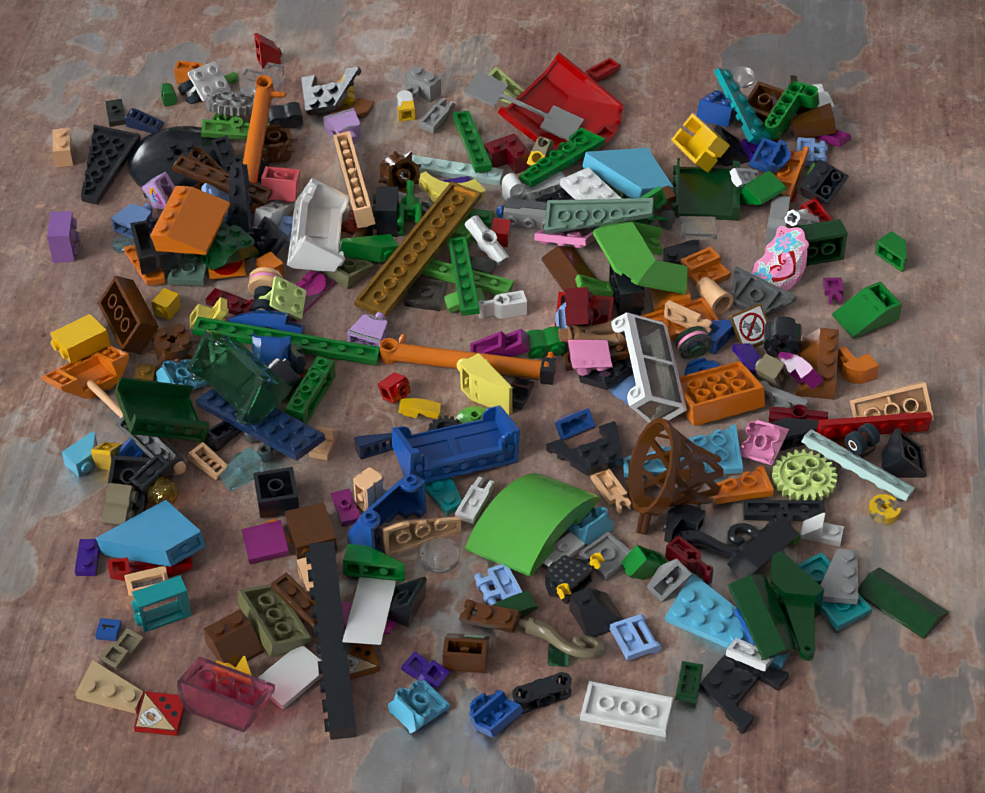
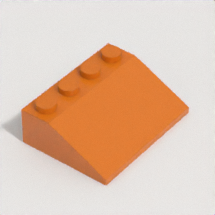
M175 186L150 235L156 251L207 255L230 207V202L194 187Z
M741 361L679 377L687 408L684 413L693 426H700L704 423L718 421L722 418L737 416L740 413L755 411L758 408L765 407L764 386Z

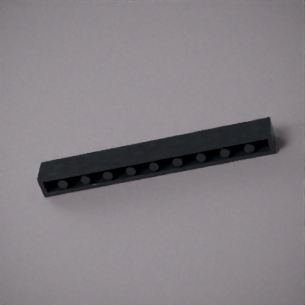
M334 541L310 543V552H306V562L311 564V569L308 570V580L313 582V587L309 588L310 599L315 600V606H311L312 617L317 618V624L313 625L314 635L319 637V642L315 643L316 654L321 655V661H317L318 672L323 674L324 679L320 680V691L325 693L326 699L322 700L323 713L327 712L328 719H324L325 732L330 733V740L356 737L346 642H342L345 631Z

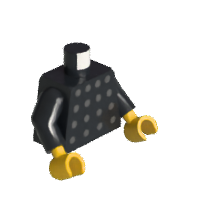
M594 553L588 559L571 558L563 555L556 562L548 557L541 566L546 570L545 587L550 597H559L567 605L570 602V594L585 589L592 582L593 568L599 569L601 567L600 563L605 561L601 553Z

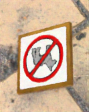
M761 303L729 316L739 344L750 343L754 347L764 342V326L768 320Z

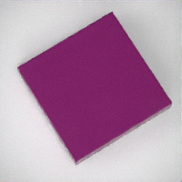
M281 520L241 529L249 564L289 555Z

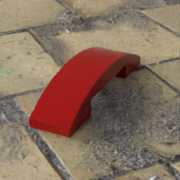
M191 556L171 567L165 566L168 578L192 569ZM128 557L107 560L110 578L125 581L124 575L164 566L140 561L129 562ZM161 577V578H156V579H152L151 581L160 580V579H163V578H162V577Z

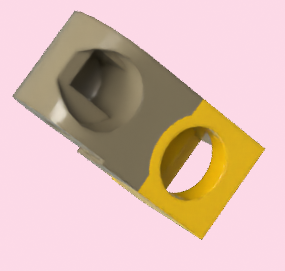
M539 136L533 146L527 164L531 167L541 158L548 157L549 152L553 150L554 141Z

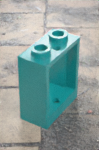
M181 576L132 592L134 601H131L134 612L133 616L136 625H141L144 633L192 616L187 589ZM176 597V601L145 612L143 611L145 607Z

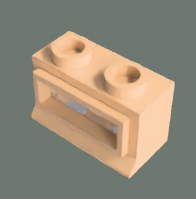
M165 566L124 575L130 603L134 601L132 592L168 580Z

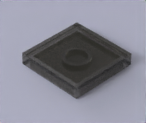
M418 277L406 294L404 306L440 311L448 288V282Z

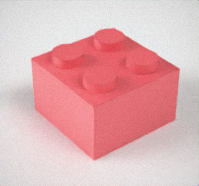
M266 166L261 177V186L272 190V196L268 201L282 200L286 203L296 201L300 188V169Z

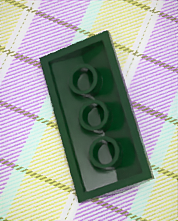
M880 567L870 572L858 587V593L865 601L923 639L949 612Z
M750 574L728 584L729 590L762 661L799 650L798 643L765 575Z

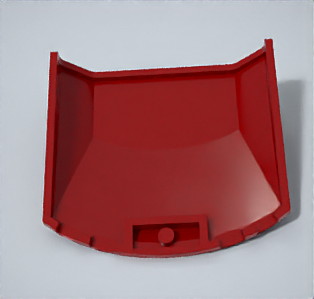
M560 52L544 73L516 98V100L546 114L550 112L553 106H556L584 119L579 129L582 127L605 138L606 145L616 134L622 120L623 103ZM511 103L507 108L503 106L499 108L498 114L535 143L538 137L542 136L553 140V150H557L560 143L567 142V140L540 128L544 121L542 116L514 103ZM604 145L596 151L602 150L606 145Z

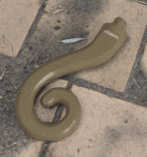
M530 617L528 621L521 619L519 622V627L526 629V634L542 638L559 650L572 656L594 659L603 656L605 653V645L595 637L579 635L574 637L572 644H570L549 624Z

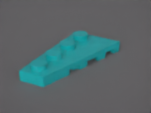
M452 478L425 483L427 495L446 516L457 511L462 499Z

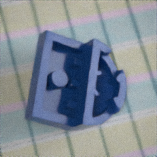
M763 137L749 166L763 172H778L789 162L791 151H789L787 143L780 139L776 143Z
M496 690L495 694L488 696L486 693L477 696L469 705V715L474 727L492 738L524 712L520 704L507 699L505 692Z

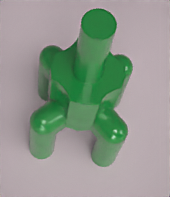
M412 180L407 181V195L401 199V203L397 206L399 236L405 235L406 219L415 220L416 225L423 217L422 204L419 203V198L414 196V181Z

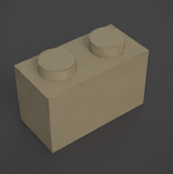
M766 353L763 358L757 361L755 370L760 381H766L769 383V386L783 390L790 380L785 363Z

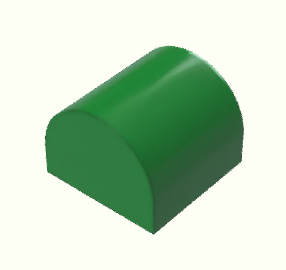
M162 83L161 98L165 107L172 106L177 102L174 87L170 83Z

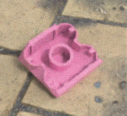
M608 339L568 340L572 367L579 375H588L592 369L604 371L613 367Z
M759 420L748 423L746 433L749 437L741 445V457L773 465L789 429Z

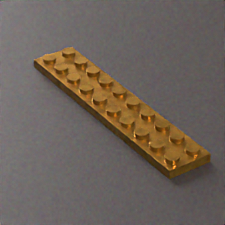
M451 181L354 301L355 306L375 315L377 312H381L387 318L482 198L481 192Z

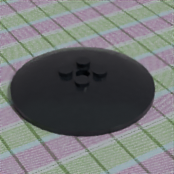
M175 126L158 130L139 141L128 159L130 175L141 188L151 179L164 172H167L174 186L193 187L200 181L173 171L172 166L181 155L188 157L192 148L199 147L221 167L211 140L217 138L201 137L202 128L196 126Z

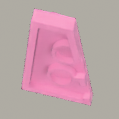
M539 230L535 233L534 240L540 241L541 244H551V242L557 243L559 246L573 244L577 248H583L596 239L593 231H590V234L587 235L581 234V231L568 232L567 234H564V232L545 234L544 230Z

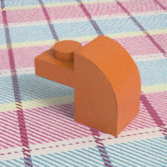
M845 346L839 348L837 363L842 368L841 377L844 380L855 384H863L877 379L879 364L869 353L855 358Z

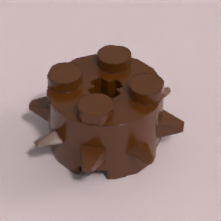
M279 124L268 125L261 158L267 164L288 161L291 158V154L295 151L292 143L298 141V139L291 138V132L288 128H281Z
M394 151L393 155H390L380 163L381 179L379 183H384L388 187H398L399 192L405 193L407 192L408 180L414 181V184H419L417 178H420L419 168L421 164H416L412 161V152H408L404 156Z
M181 324L159 328L155 332V337L151 339L155 349L149 351L148 354H156L159 365H162L164 361H173L177 364L183 359H190L196 356V353L193 351V345L199 343V340H192L189 330L185 329V326Z

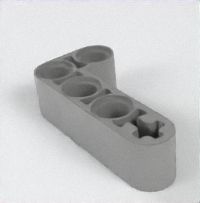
M777 195L772 198L765 246L775 238L777 229L780 226L786 227L787 225L785 217L789 211V196Z

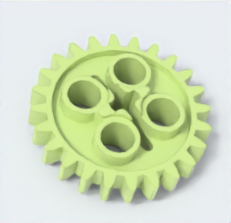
M803 449L802 453L794 450L793 455L790 452H787L786 457L781 455L780 460H776V465L773 466L772 479L774 480L773 485L777 486L776 491H782L783 497L789 495V500L796 498V500H823V496L829 498V493L834 492L837 474L835 473L836 468L832 467V462H827V458H820V453L813 455L812 450L807 454Z

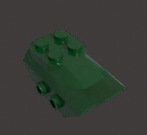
M223 221L207 255H194L207 267L214 270L229 263L250 259L259 255V251L254 246L255 240L241 227L236 225L230 226Z

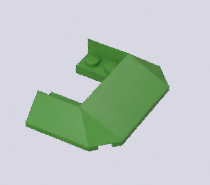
M623 222L602 225L593 231L594 237L616 273L619 275L624 273L627 277L631 278V282L639 286L680 294L686 293L688 266L659 261L653 256V254L661 256L664 251L658 240L664 228L637 222Z

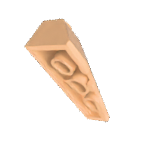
M924 381L849 400L853 417L930 412L932 415L931 421L935 420L926 382Z
M458 516L396 520L378 526L377 537L384 554L391 556L460 533L461 518Z

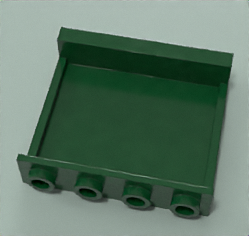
M677 158V165H673V176H676L673 177V187H676L673 188V192L676 195V201L672 202V211H675V218L739 221L740 187H736L731 180L732 176L729 171L732 169L711 168L709 172H706L701 167H680V158ZM733 161L732 169L740 168V161Z
M124 377L119 378L114 393L130 434L199 442L205 441L210 425L208 422L200 421L190 399L193 386Z

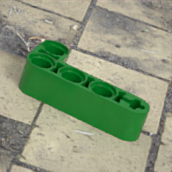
M796 81L788 85L765 120V128L770 133L771 140L781 137L800 106L815 108L820 104L818 88L816 86Z

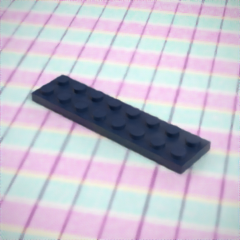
M225 380L195 400L197 406L296 461L326 440L324 433Z

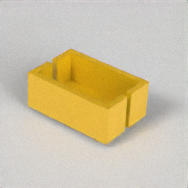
M692 113L683 126L695 135L692 136L680 128L671 140L696 165L709 172L718 161L717 157H721L730 145L705 121Z

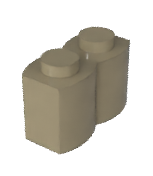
M114 483L108 484L102 523L119 526L134 517L135 514L132 511V507L138 499V492L135 487Z

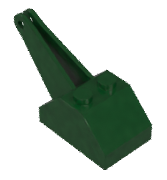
M780 550L771 558L768 582L798 643L800 658L810 661L814 658L815 618L821 613L825 589Z

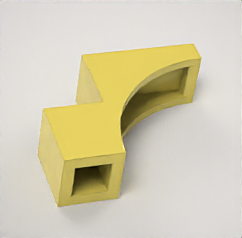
M425 171L420 174L419 187L423 192H426L432 202H435L449 183L440 181ZM476 179L457 183L481 192L482 198L477 204L484 201L486 190Z

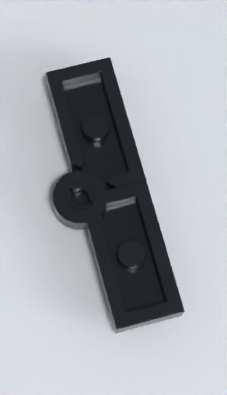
M227 135L211 140L220 165L227 173L230 171V164H243L244 156L235 154Z
M743 500L744 520L771 521L773 518L779 520L784 516L792 524V521H805L825 513L824 500Z

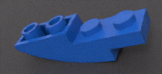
M271 310L245 312L235 315L228 320V322L264 328L270 327V329L303 334L306 327L305 325L288 321L289 313Z

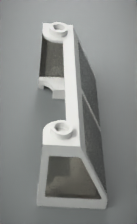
M627 312L611 321L613 331L621 333L626 338L636 386L629 391L627 396L629 406L648 423L656 418L670 420L686 411L687 408L667 326L663 322Z

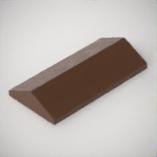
M556 246L541 257L542 262L564 292L565 288H578L575 280L578 274L597 279L574 247Z

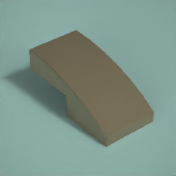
M127 628L116 643H110L99 659L117 670L140 649L145 639Z

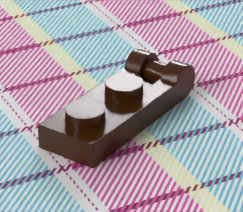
M467 599L464 603V612H461L459 620L466 624L514 633L521 614L519 610L476 603L473 600ZM473 611L477 612L476 616L472 615Z

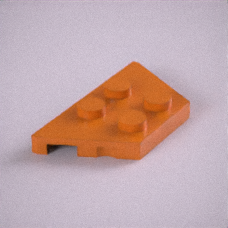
M808 146L803 147L804 150L793 152V149L789 150L791 151L789 162L781 170L773 173L787 188L780 195L789 196L790 200H792L808 157Z

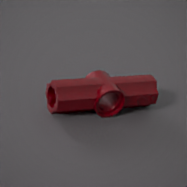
M800 404L793 405L791 408L770 406L768 423L785 418L825 420L828 419L829 412L808 410L804 405Z

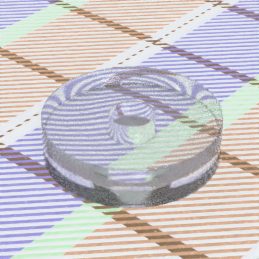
M738 66L730 70L733 74V79L741 88L753 85L755 73L750 68Z

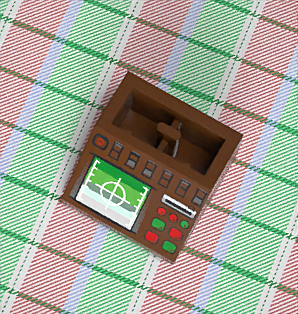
M447 633L444 639L442 654L443 667L451 671L486 673L490 636Z

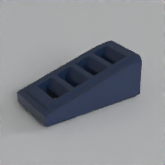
M131 108L125 116L126 127L148 133H154L164 125L163 121L135 108Z
M392 433L354 437L355 449L360 460L393 450Z

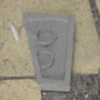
M836 550L820 585L825 589L822 602L857 604L858 550Z

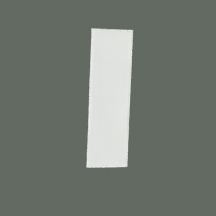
M359 578L342 642L381 645L396 581Z

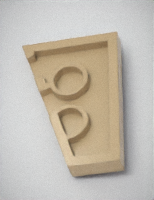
M92 660L75 695L76 699L136 714L144 692Z

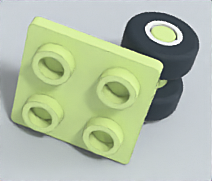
M279 276L274 277L272 288L259 286L255 289L253 296L255 301L252 303L251 311H274L275 308L281 312L289 313V316L299 321L302 319L306 290Z

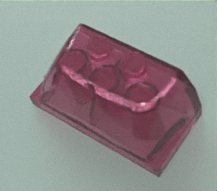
M199 656L177 681V690L180 701L186 711L237 731L245 732L251 727L263 705L275 692V684Z

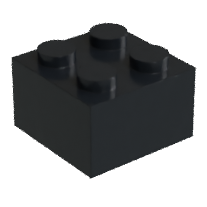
M377 187L376 194H373V205L375 206H372L373 217L376 218L374 219L373 230H376L377 235L391 234L393 237H398V187Z
M293 467L253 473L260 518L285 515V511L299 508Z

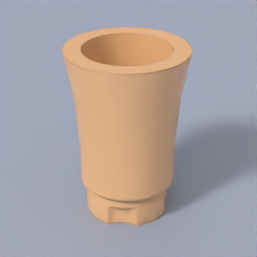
M703 277L697 282L696 289L699 295L705 298L715 315L724 314L732 307L734 302L733 296L723 290L715 281L709 277Z

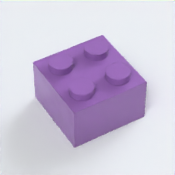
M72 211L50 212L47 238L53 263L75 262V255L78 254L77 242H80V233L76 232L77 219L73 218Z

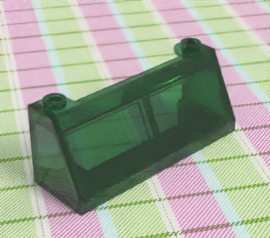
M205 330L186 369L192 374L194 380L199 382L205 380L238 411L235 414L238 418L237 421L244 425H248V423L257 425L291 390V387L236 338Z

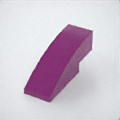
M522 329L506 335L500 331L470 343V352L511 357L530 351L529 335Z
M785 352L778 354L781 361L785 363L789 374L800 385L805 382L813 390L824 381L821 375L803 358Z

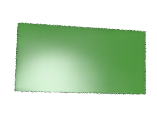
M580 274L575 278L577 287H588L589 291H592L595 295L612 297L614 294L610 282Z

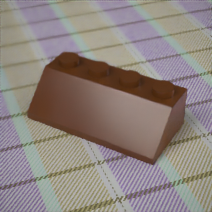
M819 328L802 337V347L798 352V356L806 360L821 375L824 381L813 390L805 382L800 385L796 381V396L834 400L837 381L838 329Z

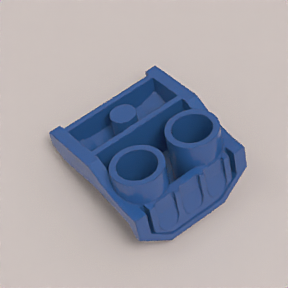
M253 334L252 374L256 376L273 358L290 361L291 336L268 337Z

